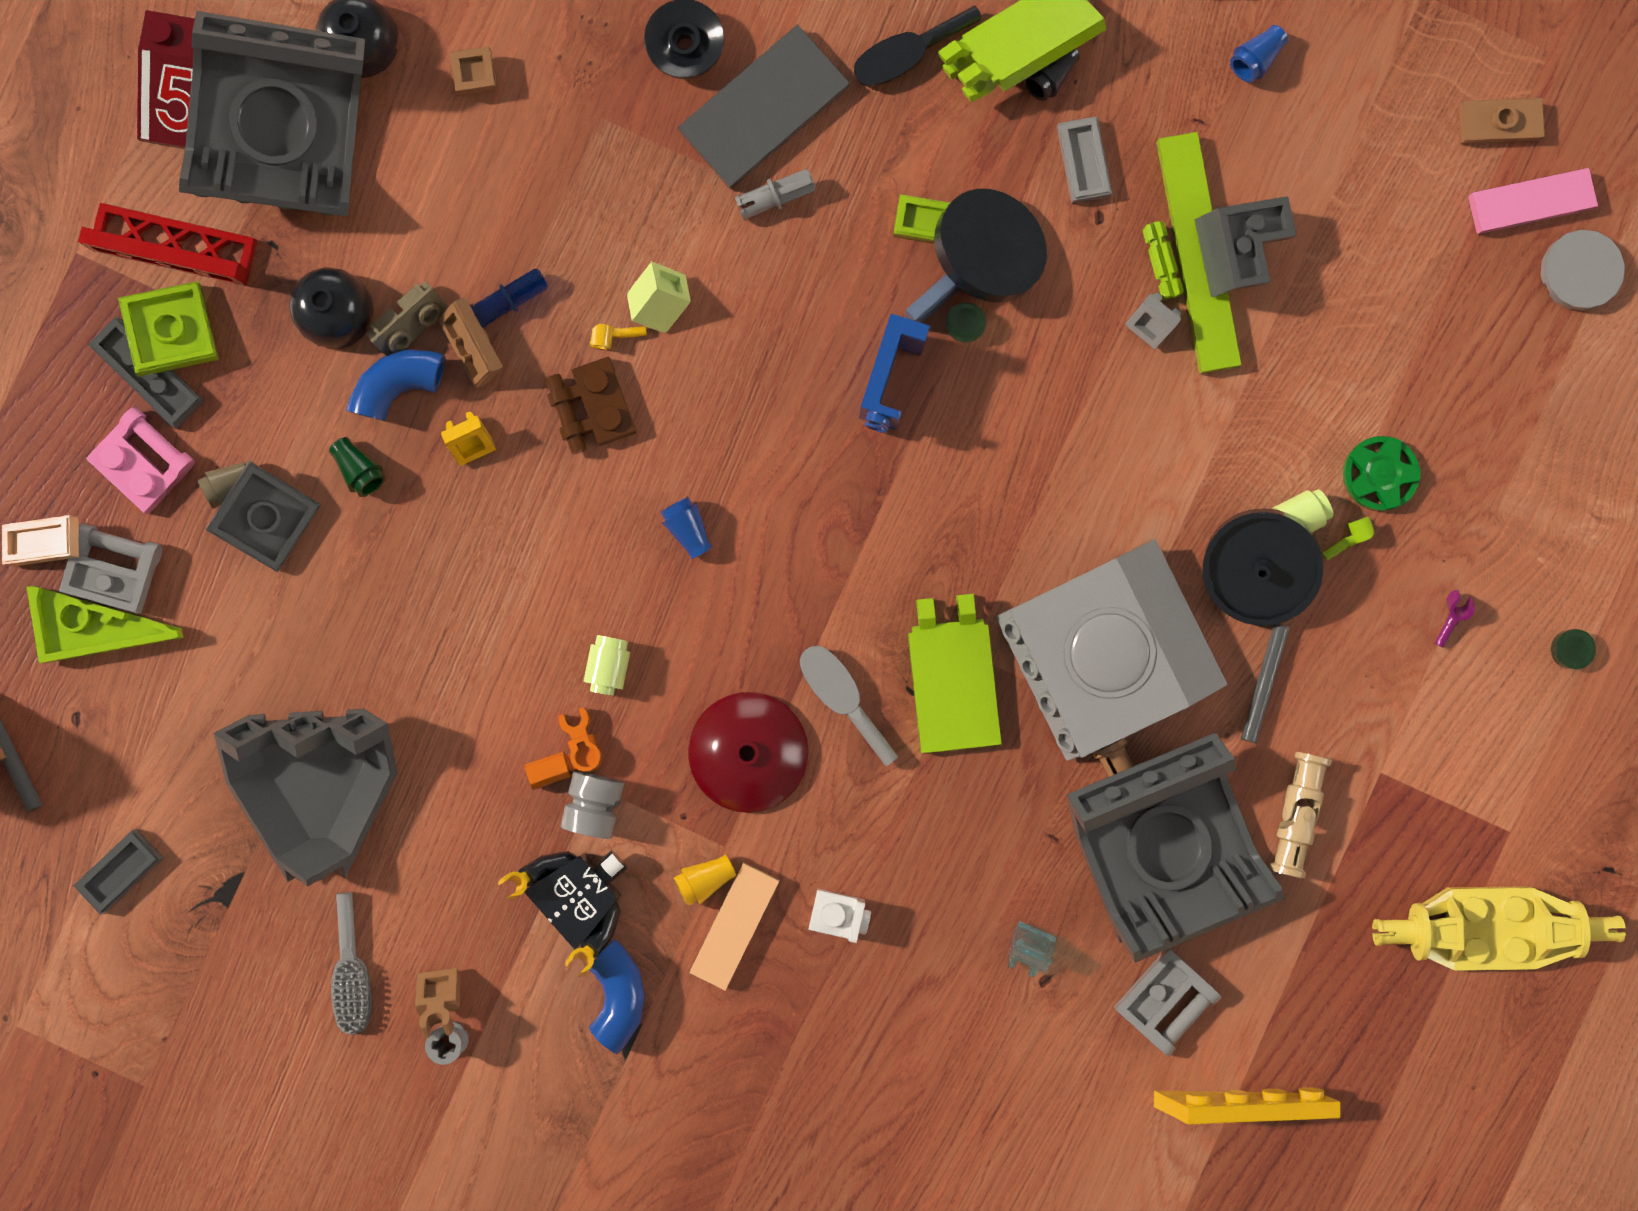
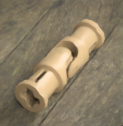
M1295 752L1294 758L1298 762L1293 784L1287 787L1282 812L1283 821L1280 822L1276 834L1280 840L1275 862L1270 863L1269 870L1305 879L1306 872L1303 870L1308 846L1313 845L1315 837L1314 826L1318 821L1324 793L1321 791L1326 767L1331 766L1332 760ZM1300 799H1305L1309 806L1301 807L1296 802Z

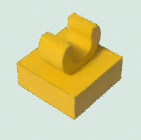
M470 411L465 413L468 420L455 426L450 420L446 423V430L441 432L445 445L460 467L496 450L493 440L481 420Z

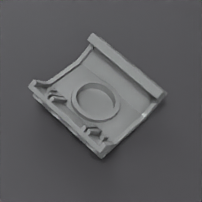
M1156 539L996 616L1003 635L1007 639L1021 672L1025 676L1066 761L1079 756L1081 758L1192 706L1228 685Z

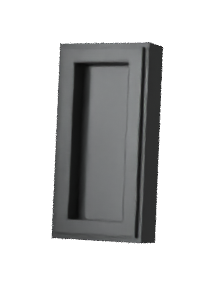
M134 829L73 886L100 915L106 914L158 865L164 857L138 829Z

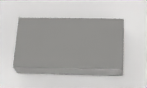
M1098 117L1058 123L1057 132L1071 204L1111 197L1112 189Z

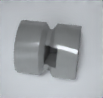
M573 771L568 792L573 798V802L565 805L560 827L582 835L611 839L617 817L611 810L612 807L620 805L625 783L600 775Z

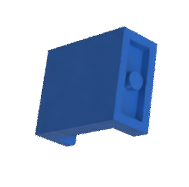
M892 313L890 314L860 407L859 419L866 421L865 427L880 433H888L889 428L897 430L902 412L883 406L880 403L898 348L921 355L930 328L929 325Z

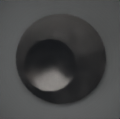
M983 188L964 192L946 207L936 224L934 244L943 270L956 286L977 299L999 303L1014 300L1026 293L1039 280L1044 271L1047 247L1042 229L1033 214L1021 202L1006 193Z
M1260 508L1247 510L1226 520L1211 536L1203 559L1204 583L1213 602L1233 619L1258 626L1283 623L1303 612L1316 597L1323 578L1322 552L1312 531L1296 517L1275 509Z

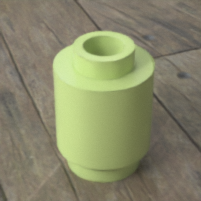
M1319 489L1313 492L1306 490L1272 508L1296 517L1312 532L1326 526L1327 520L1333 518L1331 504L1325 494Z
M600 635L596 636L595 645L591 644L583 680V682L591 683L590 692L614 696L615 688L623 690L630 652L627 651L628 641Z

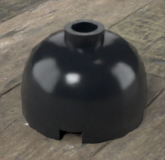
M332 0L320 12L316 31L365 39L362 78L372 77L384 71L395 58L398 28L388 10L376 0Z
M330 267L311 270L300 278L291 292L289 303L292 321L302 336L318 346L335 350L351 346L364 337L368 330L366 327L370 322V316L373 317L374 310L369 291L357 277L345 270Z

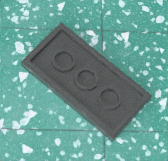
M797 24L678 126V131L731 190L850 87V83Z

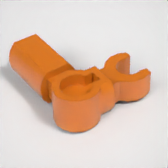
M584 707L579 708L581 722L575 727L568 724L566 715L561 714L558 718L561 729L570 735L571 740L568 742L571 754L566 755L562 751L524 765L533 790L571 778L573 771L579 770L585 773H592L602 765L603 753L597 746L594 734L588 733L591 718Z

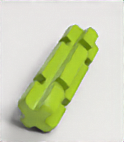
M1156 221L1147 224L1143 228V235L1146 244H1150L1148 252L1156 280L1161 282L1158 287L1160 294L1163 296L1162 299L1171 300L1183 294L1184 289L1181 278L1176 277L1179 271L1170 241L1166 242L1168 233L1165 223L1163 221Z

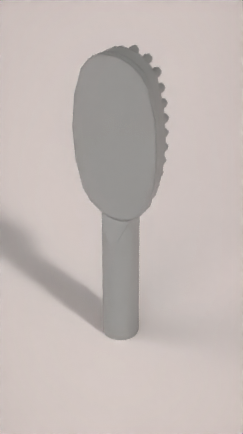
M811 646L807 648L801 655L800 667L814 693L834 712L846 714L884 765L888 766L898 758V755L859 706L860 693L846 667L824 647Z
M352 892L336 893L340 960L336 963L333 970L331 999L337 1026L342 1032L353 1035L362 1032L369 1024L372 1011V989L366 965L356 956Z

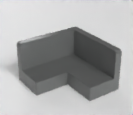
M1288 196L1221 207L1195 219L1211 297L1271 282L1263 244L1288 240L1297 236Z

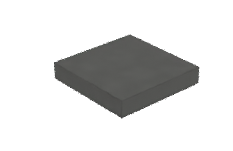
M249 461L205 529L278 572L321 504Z

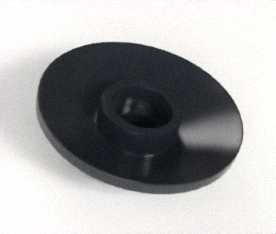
M673 0L662 5L652 14L645 28L644 43L648 57L657 69L674 78L690 79L706 73L717 63L724 46V33L719 18L705 4L695 0ZM681 39H690L693 42L692 46L688 49H681L678 46Z

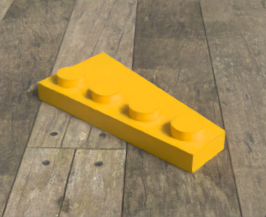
M1303 1087L1299 1088V1093H1287V1091L1281 1089H1263L1262 1092H1246L1241 1090H1227L1224 1092L1154 1091V1107L1186 1124L1340 1118V1101L1324 1095V1090L1320 1088Z

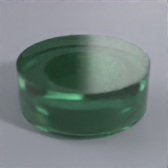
M1580 629L1564 630L1558 633L1551 643L1552 658L1559 666L1565 669H1582L1593 661L1596 654V645L1590 634Z

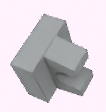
M1158 292L1153 295L1150 293L1124 324L1154 350L1180 322V315L1182 313L1176 307L1171 311L1160 302L1163 296Z

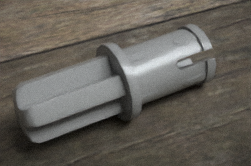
M804 169L774 182L768 179L767 185L740 196L737 195L735 199L738 207L755 202L754 205L740 210L744 221H746L750 217L775 207L781 210L782 204L814 192L815 184L808 169Z

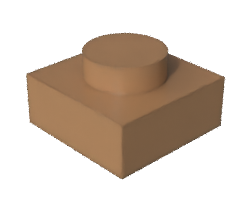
M489 46L450 52L455 91L458 96L497 90L493 56Z

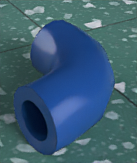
M406 349L380 358L360 376L349 398L346 411L385 421L392 401L400 393L411 389L436 393L445 369V354L434 351Z
M614 938L594 960L589 970L601 983L605 996L603 1008L597 1018L589 1025V1030L604 1047L612 1053L619 1054L628 1044L641 1022L645 992L638 966L626 949Z

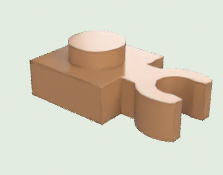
M457 968L417 974L415 1007L418 1015L421 1016L419 1026L424 1038H430L431 1027L437 1023H442L446 1035H451L453 1032L454 1024L449 1011L460 1009L461 977Z

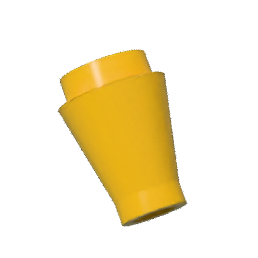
M724 855L718 859L680 869L681 874L673 877L685 903L687 906H690L695 902L700 905L727 881L737 875L728 857Z

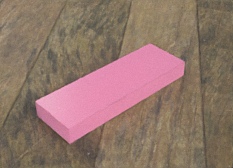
M1589 168L1478 191L1468 196L1477 234L1589 211L1598 207Z

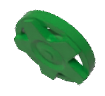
M1376 436L1362 441L1350 451L1343 466V481L1347 492L1356 503L1373 511H1389L1405 504L1416 492L1421 477V469L1414 452L1401 440L1390 436ZM1372 444H1382L1376 453L1365 448ZM1401 453L1406 457L1409 464L1401 462ZM1353 463L1360 470V475L1354 481H1352L1351 476ZM1410 484L1406 493L1400 498L1399 487ZM1375 493L1381 504L1371 502L1365 499L1364 496Z

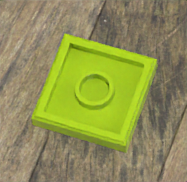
M199 281L118 298L135 374L138 377L219 360Z

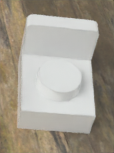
M817 889L809 930L847 938L849 942L857 943L858 934L866 935L871 911L864 910L865 899Z

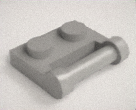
M82 523L79 526V557L68 559L59 591L142 614L155 567L162 556V545L151 541L143 544L98 531L96 526ZM95 546L139 559L137 569L133 570L88 557L90 548Z
M1167 949L1158 956L1116 1003L1114 1008L1169 1057L1176 1049L1174 1044L1210 1004L1215 1006L1222 996L1171 949ZM1193 986L1198 991L1197 995L1164 1032L1160 1034L1155 1027Z

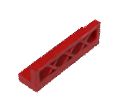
M104 203L99 204L94 228L81 227L78 243L94 252L247 286L258 241L249 236ZM110 215L124 218L131 230L123 235L106 232ZM132 220L139 221V222H143V223H141V224H139L138 226H136ZM157 225L164 229L169 239L161 244L145 241L141 233ZM171 229L179 230L181 232L174 235ZM192 234H196L202 237L208 248L200 253L183 250L179 242ZM209 238L218 239L219 241L212 244ZM230 243L244 245L240 263L222 259L217 251Z

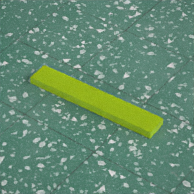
M1198 132L1158 138L1156 145L1199 374L1238 368L1241 366L1229 296L1228 293L1217 297H1211L1195 225V219L1212 211Z

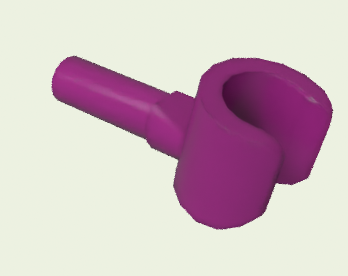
M1454 590L1448 595L1447 605L1450 613L1434 644L1444 648L1459 621L1467 620L1473 616L1475 608L1471 596L1467 599L1465 605L1456 607L1460 601L1459 591Z

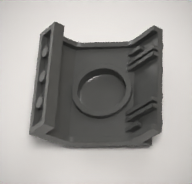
M196 11L192 31V47L194 52L186 145L179 179V192L193 194L198 197L236 200L240 203L272 205L282 209L313 211L323 215L348 216L365 39Z
M1216 733L1067 794L1074 832L1118 941L1119 943H1124L1135 963L1284 900L1283 888L1258 854L1230 787L1227 774L1236 770L1235 759Z

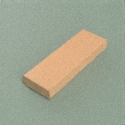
M743 862L689 973L726 991L780 881L779 879Z

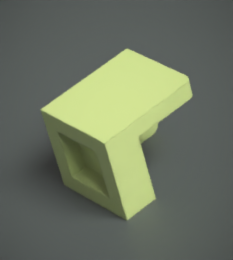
M652 261L627 294L631 320L662 333L670 329L691 302L686 275Z

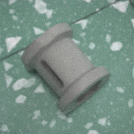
M453 1021L454 1029L452 1034L449 1035V1042L454 1043L455 1046L449 1051L446 1050V1044L439 1041L446 1034L443 1026L441 1025L431 1032L430 1038H427L425 1042V1051L428 1058L434 1063L440 1065L450 1064L459 1057L461 1052L465 1051L469 1043V1034L461 1023Z

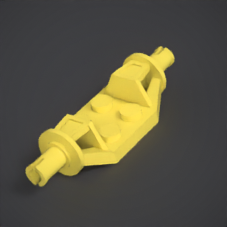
M1528 886L1447 887L1423 903L1412 904L1408 920L1374 919L1372 929H1378V932L1389 933H1372L1376 946L1410 944L1413 956L1417 961L1427 960L1428 958L1454 971L1538 969L1571 956L1573 958H1585L1589 951L1590 942H1623L1626 932H1618L1616 929L1611 928L1626 927L1621 916L1588 917L1587 911L1580 901H1570L1567 903ZM1550 912L1563 914V917L1553 916ZM1445 913V918L1429 919V916Z

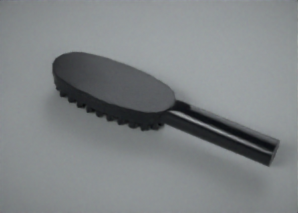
M974 5L920 35L913 32H905L880 41L866 50L855 62L854 74L856 79L864 86L873 87L901 76L922 60L926 49L982 20L979 9Z

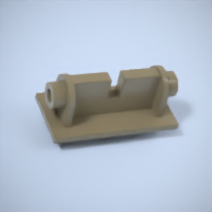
M426 281L420 286L416 283L411 290L397 301L403 309L399 315L390 308L374 323L369 325L371 330L366 335L386 356L406 350L429 326L436 323L449 307Z

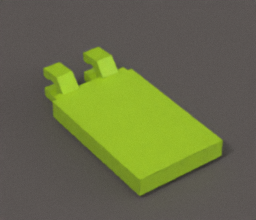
M1020 0L963 34L961 40L952 41L938 51L945 63L942 65L944 72L951 80L959 78L964 85L962 88L963 94L972 103L991 93L997 86L1005 92L1107 29L1104 17L1087 0Z
M974 593L956 596L958 622L936 624L933 598L916 600L919 626L911 627L912 633H908V643L921 753L1002 745L988 624L984 625V619L976 620Z

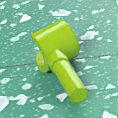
M1369 517L1348 523L1352 536L1342 539L1322 552L1324 558L1328 561L1348 547L1371 539L1374 535V528Z

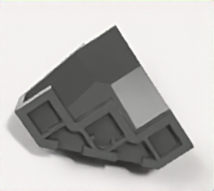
M362 708L347 709L346 716L324 717L323 711L291 712L287 720L267 721L265 714L248 715L214 732L226 784L287 882L297 878L306 886H310L332 872H336L345 879L397 775L388 723Z

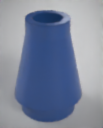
M1272 25L1263 33L1235 48L1234 56L1230 59V66L1236 76L1245 82H1253L1255 79L1263 78L1281 49L1288 43L1286 32L1280 26Z
M688 496L661 511L665 519L662 524L684 547L691 559L712 548L697 503L692 504Z

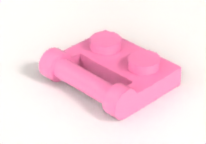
M132 407L123 414L119 424L86 459L143 513L150 514L193 468L195 460L186 452L180 453L145 420L146 415L138 407ZM134 432L170 464L169 469L165 473L128 440Z

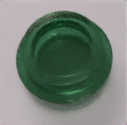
M969 302L955 305L950 309L946 317V329L949 335L962 343L977 340L984 332L986 326V318L983 311L977 305Z

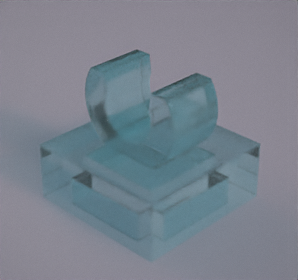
M1019 921L1012 936L1008 956L1010 957L1009 967L1013 969L1017 961H1020L1030 966L1028 976L1034 977L1039 970L1046 973L1053 961L1056 937Z

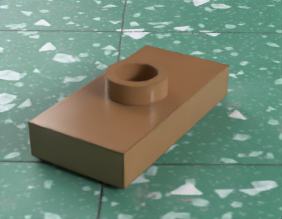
M1543 98L1461 102L1459 104L1461 144L1532 142L1542 140L1545 137Z
M466 297L455 300L440 316L438 321L475 388H478L492 380L503 369V366L490 344L487 332L481 327Z

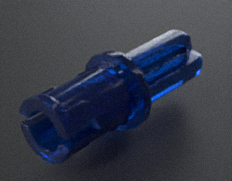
M533 269L506 286L502 283L499 284V290L470 306L481 327L485 328L486 325L512 310L515 313L518 312V306L548 288V284L542 273L538 269Z

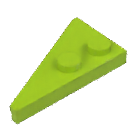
M37 586L26 587L39 663L46 664L184 638L182 628L45 588Z

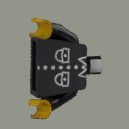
M612 850L596 864L585 853L577 857L574 853L565 851L541 855L520 868L518 872H510L499 880L498 885L507 880L515 883L516 892L507 897L509 900L515 899L523 893L530 898L574 949L565 962L566 967L574 958H579L584 962L585 968L578 975L583 977L591 969L594 958L598 957L614 937L621 913L620 906L617 903L621 894L611 882L623 873L627 866Z

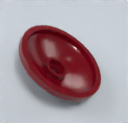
M755 692L732 694L719 699L709 706L697 720L692 730L688 747L690 769L703 793L713 802L726 809L744 813L764 811L785 801L796 790L804 777L809 754L805 730L794 712L774 697ZM745 745L752 746L755 750V757L750 761H745L740 757V749Z

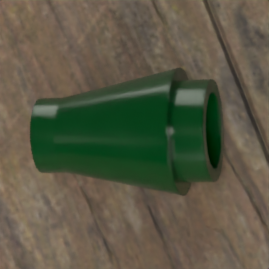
M348 437L340 438L331 445L329 453L334 458L350 492H356L359 497H366L382 486L385 481V476L382 474V466L355 446Z

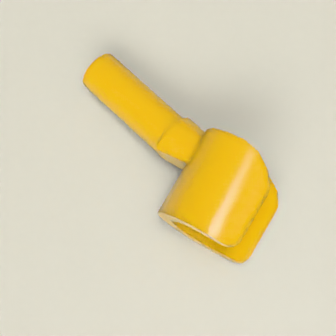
M598 324L592 329L590 346L595 349L611 350L613 338L647 336L646 326L614 328L610 325Z

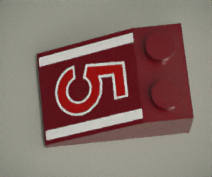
M150 10L145 11L138 47L137 139L139 141L185 149L193 72L194 48L192 47V31L195 18Z

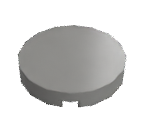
M1581 229L1563 235L1548 247L1542 259L1540 276L1543 285L1546 284L1550 292L1549 296L1554 302L1570 310L1586 311L1605 304L1617 294L1624 280L1625 264L1621 251L1610 238L1597 231Z

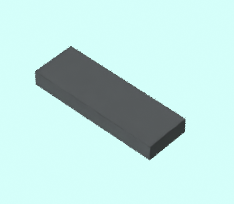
M117 316L88 344L175 429H178L205 402L174 370L138 377L135 374L123 320Z

